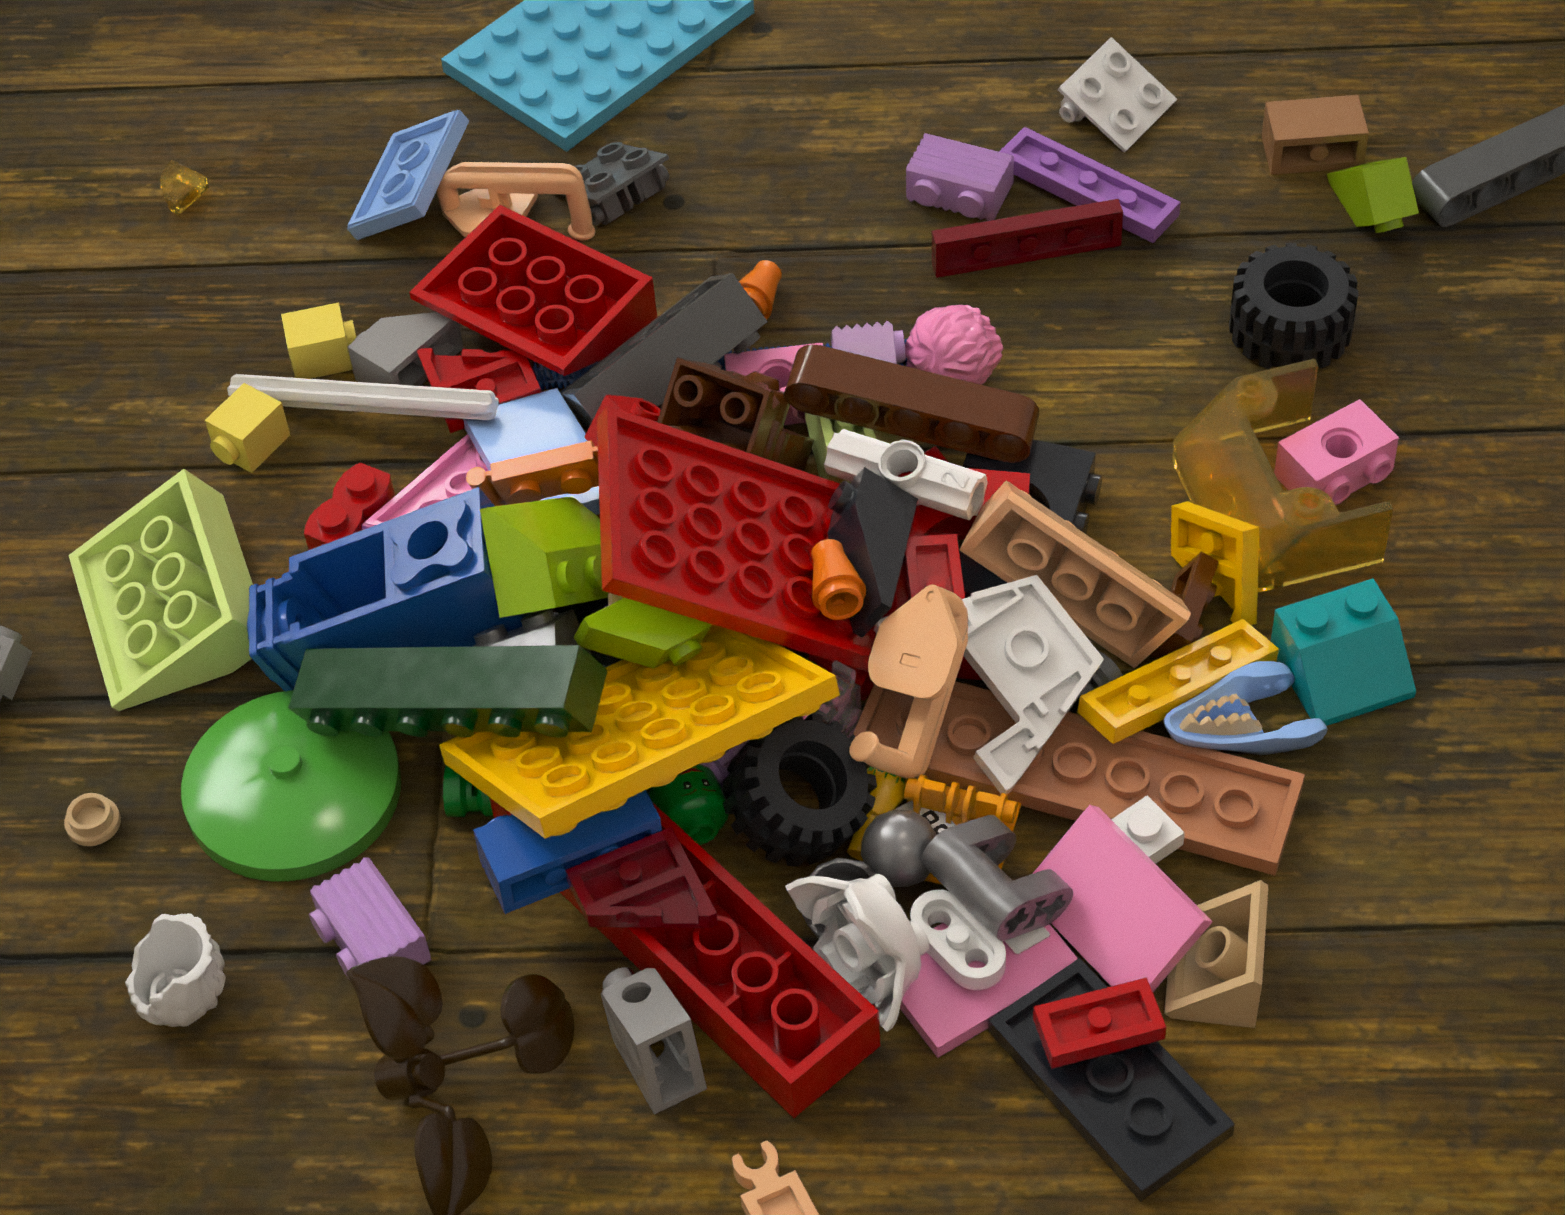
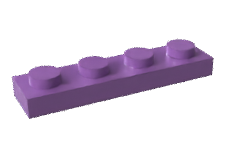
M1026 127L999 151L1014 156V175L1077 206L1119 199L1123 209L1122 228L1152 243L1179 217L1180 201Z

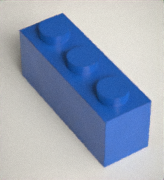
M644 790L628 798L623 806L611 811H601L577 823V826L572 831L559 836H550L545 839L513 814L496 817L486 825L473 831L480 862L506 914L569 889L566 869L662 831L661 818L647 791Z

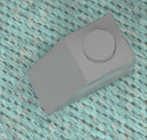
M438 312L381 318L368 330L360 333L347 346L355 380L358 382L421 386L427 380L417 350L433 348L434 355L455 356L464 348L459 323Z

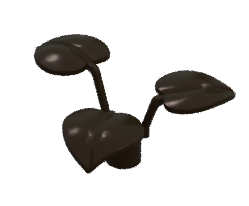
M382 957L363 962L350 968L346 974L357 993L368 1033L378 1049L385 1054L379 1059L375 1068L376 1087L380 1094L388 1100L396 1101L409 1098V1106L412 1109L423 1107L436 1112L424 1116L416 1130L415 1158L425 1197L433 1215H460L481 1195L489 1182L492 1171L490 1144L484 1130L477 1121L468 1117L456 1120L455 1110L452 1106L431 1099L427 1095L434 1093L443 1083L446 1065L504 1050L512 1046L515 1049L517 1062L524 1072L541 1074L554 1070L567 1057L573 1042L574 1018L571 1006L565 999V993L546 977L537 974L518 977L507 986L501 1001L502 1022L510 1035L455 1052L437 1055L431 1050L424 1048L426 1044L434 1039L435 1033L429 1025L437 1020L443 1006L442 994L433 974L420 962L405 957Z

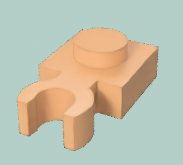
M769 1141L761 1143L762 1156L766 1162L761 1168H748L739 1153L732 1156L735 1179L742 1187L751 1190L740 1195L741 1205L746 1215H819L795 1170L784 1176H778V1153Z

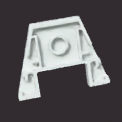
M1038 575L973 592L970 597L962 599L968 612V642L963 656L1016 722L1015 725L977 750L973 757L1000 794H1009L1104 660ZM887 617L881 618L875 624L874 631L876 632V634L880 624Z

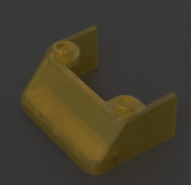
M1315 359L1251 373L1233 379L1177 434L1173 441L1172 463L1190 502L1259 527L1258 592L1384 561L1393 513L1390 501L1339 513L1332 498L1317 488L1301 487L1283 491L1255 435L1258 432L1311 419L1318 364Z

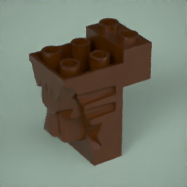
M677 357L659 414L658 423L801 471H805L814 443V439L783 428L790 405L784 396V392L779 390L778 379L757 371L744 376L733 371L721 370L720 367Z

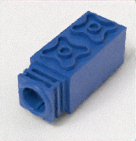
M480 487L289 557V572L282 574V578L275 579L273 577L267 579L263 585L254 584L249 586L247 632L250 657L259 665L270 680L278 684L284 691L294 690L306 649L471 647L476 644L473 636L491 627L504 624L507 632L523 627L521 619L533 612L503 618L499 616L480 509L494 507V504Z

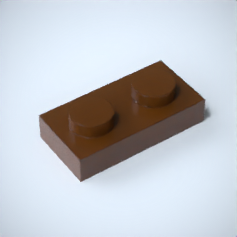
M1201 551L1175 575L1170 592L1182 599L1191 615L1181 628L1149 656L1157 660L1199 640L1203 631V625L1199 623L1202 611L1207 608L1216 593L1217 585L1212 583L1219 561Z

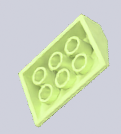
M181 470L69 554L112 708L117 711L231 674L252 659L249 655L247 618L249 612V586L253 585L224 496L187 470Z

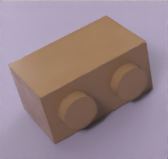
M1359 95L1265 102L1262 141L1271 175L1339 170L1364 164L1369 132Z

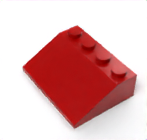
M502 205L497 206L409 292L410 299L563 376L601 361L657 318L652 277Z

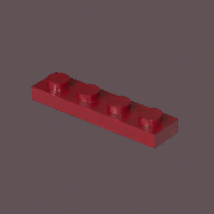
M1119 199L933 230L932 267L936 278L1121 246L1123 209Z

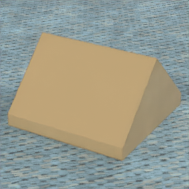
M1260 880L1197 905L1213 922L1168 974L1165 1015L1171 1019L1255 1028L1263 978L1268 885Z

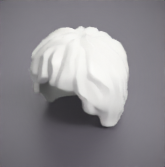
M190 913L174 916L161 914L154 920L150 932L134 948L131 965L133 971L125 981V985L131 997L130 1002L136 1008V1012L149 1023L170 1027L189 1026L204 1016L208 1010L217 1006V997L222 993L226 979L223 973L225 963L220 953L219 945L210 938L211 935L208 934L206 925L202 923L201 918L194 917Z

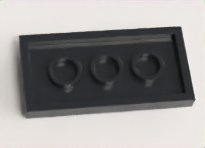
M1079 958L989 1019L988 1032L1141 1202L1233 1136L1235 1123L1158 1041L1051 1069L1033 1020V1007L1107 988Z

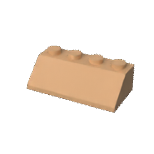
M1007 480L982 506L959 549L1007 583L1038 575L1087 637L1133 668H1136L1181 628L1191 615L1182 599L1164 588L1159 582L1146 576L1121 559L1115 552L1105 548L1077 529L1071 522L1064 520Z

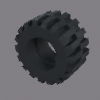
M1286 243L1285 247L1281 248L1271 245L1265 247V253L1254 252L1249 256L1248 262L1241 263L1237 269V276H1234L1229 319V332L1233 333V343L1236 348H1243V355L1249 360L1258 359L1259 366L1267 369L1271 366L1278 367L1279 372L1290 373V369H1299L1300 373L1311 372L1312 366L1322 369L1330 365L1331 358L1339 359L1344 354L1345 347L1349 346L1352 338L1359 292L1357 290L1358 282L1356 276L1349 274L1350 267L1345 261H1335V254L1328 250L1325 252L1317 251V246L1309 244L1306 247H1298L1296 243Z
M816 713L808 715L805 720L802 716L794 717L774 727L769 735L760 739L749 740L731 760L727 768L730 774L723 780L722 792L730 794V796L723 802L725 813L734 814L736 818L731 824L732 829L736 835L742 832L746 834L750 840L745 845L753 852L759 847L766 851L765 859L774 863L785 857L787 866L799 867L805 860H807L809 865L820 862L825 856L832 855L868 819L866 815L873 809L876 799L870 794L877 787L876 775L867 773V769L870 767L868 764L851 758L849 749L851 742L856 736L853 734L850 738H847L841 733L844 727L842 724L833 720L827 725L823 723V715ZM779 769L790 770L804 777L817 794L819 809L806 808L796 803L784 790L779 778Z

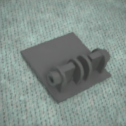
M614 142L598 150L596 158L585 165L574 166L583 177L592 213V224L595 226L600 223L608 225L624 214V211L631 210L634 206L633 203L640 204L644 199L664 189L665 182L670 178L667 169L662 165L663 162L670 159L668 154L647 150V148L625 145L621 142Z

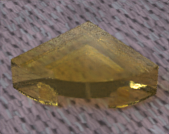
M171 160L166 165L161 174L160 187L168 208L178 216L209 189L206 176L174 160Z

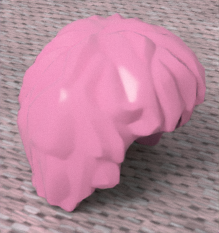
M969 305L936 307L917 318L915 326L911 330L905 344L906 366L982 385L1000 362L1003 345L999 335L996 334L995 327L990 325L989 317L981 315L979 308H972Z

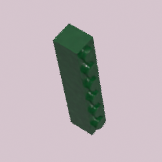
M580 645L306 649L288 708L307 722L306 726L309 730L324 736H337L339 731H356L363 735L379 737L382 736L383 731H400L410 736L425 737L428 731H441L459 737H471L474 732H493L504 737H518L521 732H540L550 737L562 738L566 737L568 732H592L608 670Z

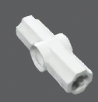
M842 429L839 433H834L827 446L824 468L828 475L852 482L862 469L866 467L918 498L917 506L924 505L966 520H970L974 515L977 516L984 502L985 491L988 485L986 474L927 456L921 447L912 441L900 440L889 444ZM903 472H913L908 476L898 477Z

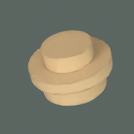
M87 793L77 797L70 803L65 816L64 826L69 838L73 842L82 846H96L108 841L115 835L121 823V816L113 801L98 793Z

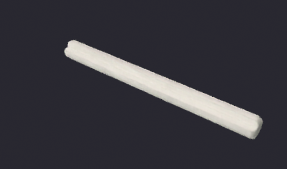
M244 374L232 376L230 386L228 387V395L231 396L243 383H246L282 402V405L286 407L488 421L496 417L497 408L499 407L498 398L490 390Z

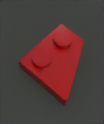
M433 348L417 350L430 387L490 390L498 398L499 404L541 393V388L527 357L513 350H500L488 353L482 349H462L461 356L434 355ZM443 417L450 434L465 428L463 419Z

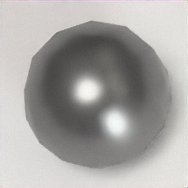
M894 809L876 816L866 828L861 842V856L864 863L869 865L876 874L883 875L892 887H909L924 881L930 874L922 865L921 857L926 846L936 836V833L928 819L912 810Z

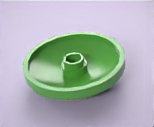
M293 690L268 694L240 705L219 719L206 731L192 750L183 772L181 783L182 806L196 842L212 860L222 867L248 878L265 881L306 879L327 873L348 863L365 851L380 836L391 820L398 804L401 791V768L394 742L388 731H383L382 736L379 737L363 735L356 731H339L337 736L317 734L307 728V722L288 708Z

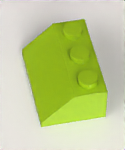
M573 496L480 509L500 618L608 598V592L602 591L600 518Z

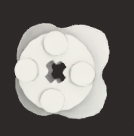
M876 874L869 879L859 878L853 881L810 876L799 878L786 885L785 887L795 902L796 907L806 918L812 920V925L819 923L825 925V931L815 944L813 950L871 1004L875 1003V1007L879 1010L880 1025L886 1031L891 1030L897 1021L903 996L911 983L918 978L921 968L920 956L928 952L929 941L922 927L915 921H909L901 906L896 901L890 882L883 875Z

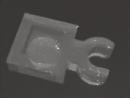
M835 660L832 664V674L836 675L840 696L821 704L820 708L814 713L823 715V723L827 725L833 720L842 724L844 727L841 733L850 738L863 712L861 710L860 685L855 683L856 672Z

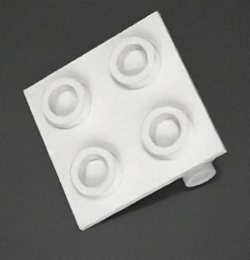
M1112 37L1058 88V91L1064 96L1059 113L1066 122L1080 121L1086 116L1124 153L1177 100L1173 94Z

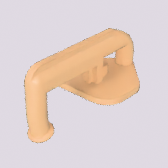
M462 162L445 172L436 191L443 216L464 237H467L499 205L527 217L538 198V194H565L571 216V224L568 226L569 235L580 241L589 240L595 236L596 230L592 225V213L583 177L580 171L570 164ZM457 188L473 190L458 195Z
M934 584L928 585L880 624L868 661L869 676L875 685L913 696L914 699L898 749L879 743L875 733L865 731L856 736L851 742L849 753L855 761L864 762L875 769L905 779H917L926 772L968 642L967 608L963 600L955 593Z

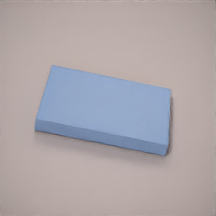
M460 109L392 134L348 223L347 230L356 240L425 216L469 123V120Z

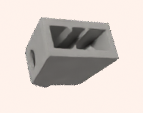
M623 967L608 974L603 981L601 997L611 1035L653 1113L661 1112L706 1090V1082L691 1019L658 972L653 968H646L634 974L632 969ZM662 1040L665 1045L664 1051L659 1057H656L649 1045Z

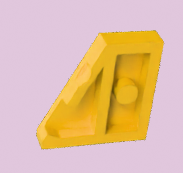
M1188 501L1172 505L1171 556L1182 568L1201 551L1219 561L1212 583L1217 585L1214 597L1220 595L1234 610L1230 618L1232 623L1244 619L1250 625L1257 624L1259 527Z

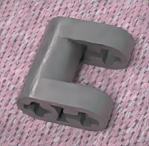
M987 815L941 831L926 846L921 857V863L997 939L1004 941L1052 923L1068 907L1074 894L1073 889L1051 869L1012 881L998 865L1005 860L1014 848L1016 835L998 817Z

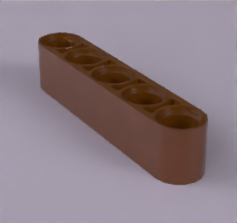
M814 344L805 345L798 349L784 391V396L789 405L804 413L1010 463L1021 462L1029 456L1039 418V407L1036 402L1021 394Z

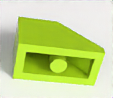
M1406 157L1369 162L1327 173L1330 186L1356 227L1374 225L1375 233L1385 232L1403 227V217L1419 213Z
M622 598L585 617L575 633L574 639L583 648L654 669L669 660L672 661L674 666H677L697 655L703 649L700 643L712 625L651 605Z

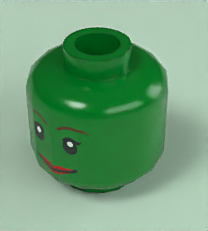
M701 764L677 774L675 780L669 784L652 787L649 792L651 801L698 845L705 844L715 838L729 817V814L725 813L723 805L726 797L724 792H722L716 775L709 767Z

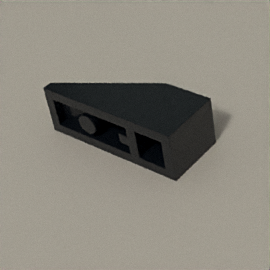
M866 467L862 469L851 483L843 481L834 491L828 505L833 514L827 532L829 539L837 540L843 545L846 556L866 586V596L861 610L849 618L853 633L862 638L892 607L918 498Z

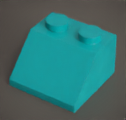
M1374 578L1275 609L1271 642L1279 648L1277 662L1287 665L1293 673L1294 682L1291 686L1310 719L1319 718L1328 726L1415 697L1416 688L1398 617Z

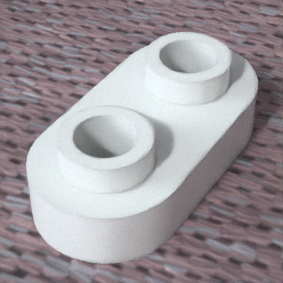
M932 890L922 894L915 900L910 912V921H915L922 927L929 941L927 953L957 984L970 990H983L994 986L1001 980L1006 968V949L1003 941L997 939L950 891ZM935 923H944L948 927L944 930H935L930 926ZM972 961H981L986 966L973 968L967 964Z

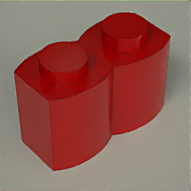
M358 463L348 469L337 481L332 498L318 506L306 522L304 536L308 550L363 530L362 524L395 496L391 475L363 463Z

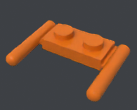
M592 440L490 463V471H485L481 467H474L466 474V481L472 489L480 487L494 506L540 501L544 498L566 493L581 494L589 491L592 487L599 486L598 446H595Z

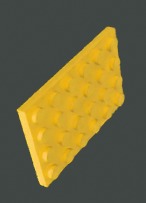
M711 624L712 627L700 643L703 649L693 658L680 665L674 666L672 661L669 660L653 669L621 660L606 667L608 671L592 732H568V735L562 738L550 737L540 732H521L518 737H504L493 732H474L471 737L457 736L439 746L445 765L546 839L550 836H559L572 831L577 826V823L601 811L615 810L623 806L628 798L648 788L669 784L675 780L677 774L700 763L716 761L724 756L727 750L747 740L763 738L769 735L774 727L794 717L810 715L816 712L821 704L840 696L836 675L779 644Z

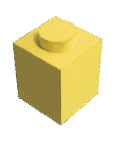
M339 302L281 314L295 378L312 379L353 370L347 346L355 340L356 332L353 320L343 322Z
M243 383L205 420L211 439L210 447L213 453L222 462L229 465L234 463L251 473L290 436L282 402L246 383Z

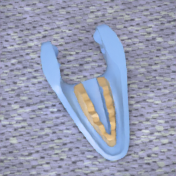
M1256 661L1232 671L1204 692L1172 709L1164 718V725L1172 739L1183 745L1257 755L1274 754L1310 747L1320 741L1328 730L1321 719L1314 718L1290 723L1276 731L1263 732L1259 720L1256 719L1250 710L1248 703L1279 694L1287 690L1294 682V675L1289 667L1284 663L1275 661Z

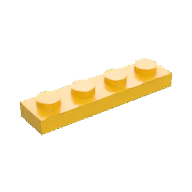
M1241 619L1081 695L1077 713L1112 744H1115L1164 720L1165 716L1172 709L1204 692L1232 671L1256 661L1277 662L1279 648L1248 622Z

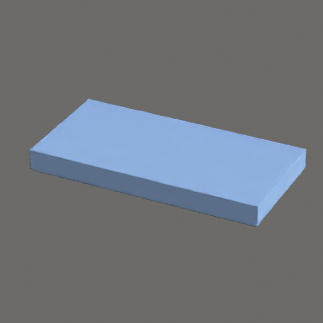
M558 388L499 404L496 417L489 421L463 419L465 430L488 471L491 470L490 463L587 441L584 438L586 433ZM599 486L592 487L589 491L581 494L566 493L541 499L548 500L573 496L595 515L600 514Z

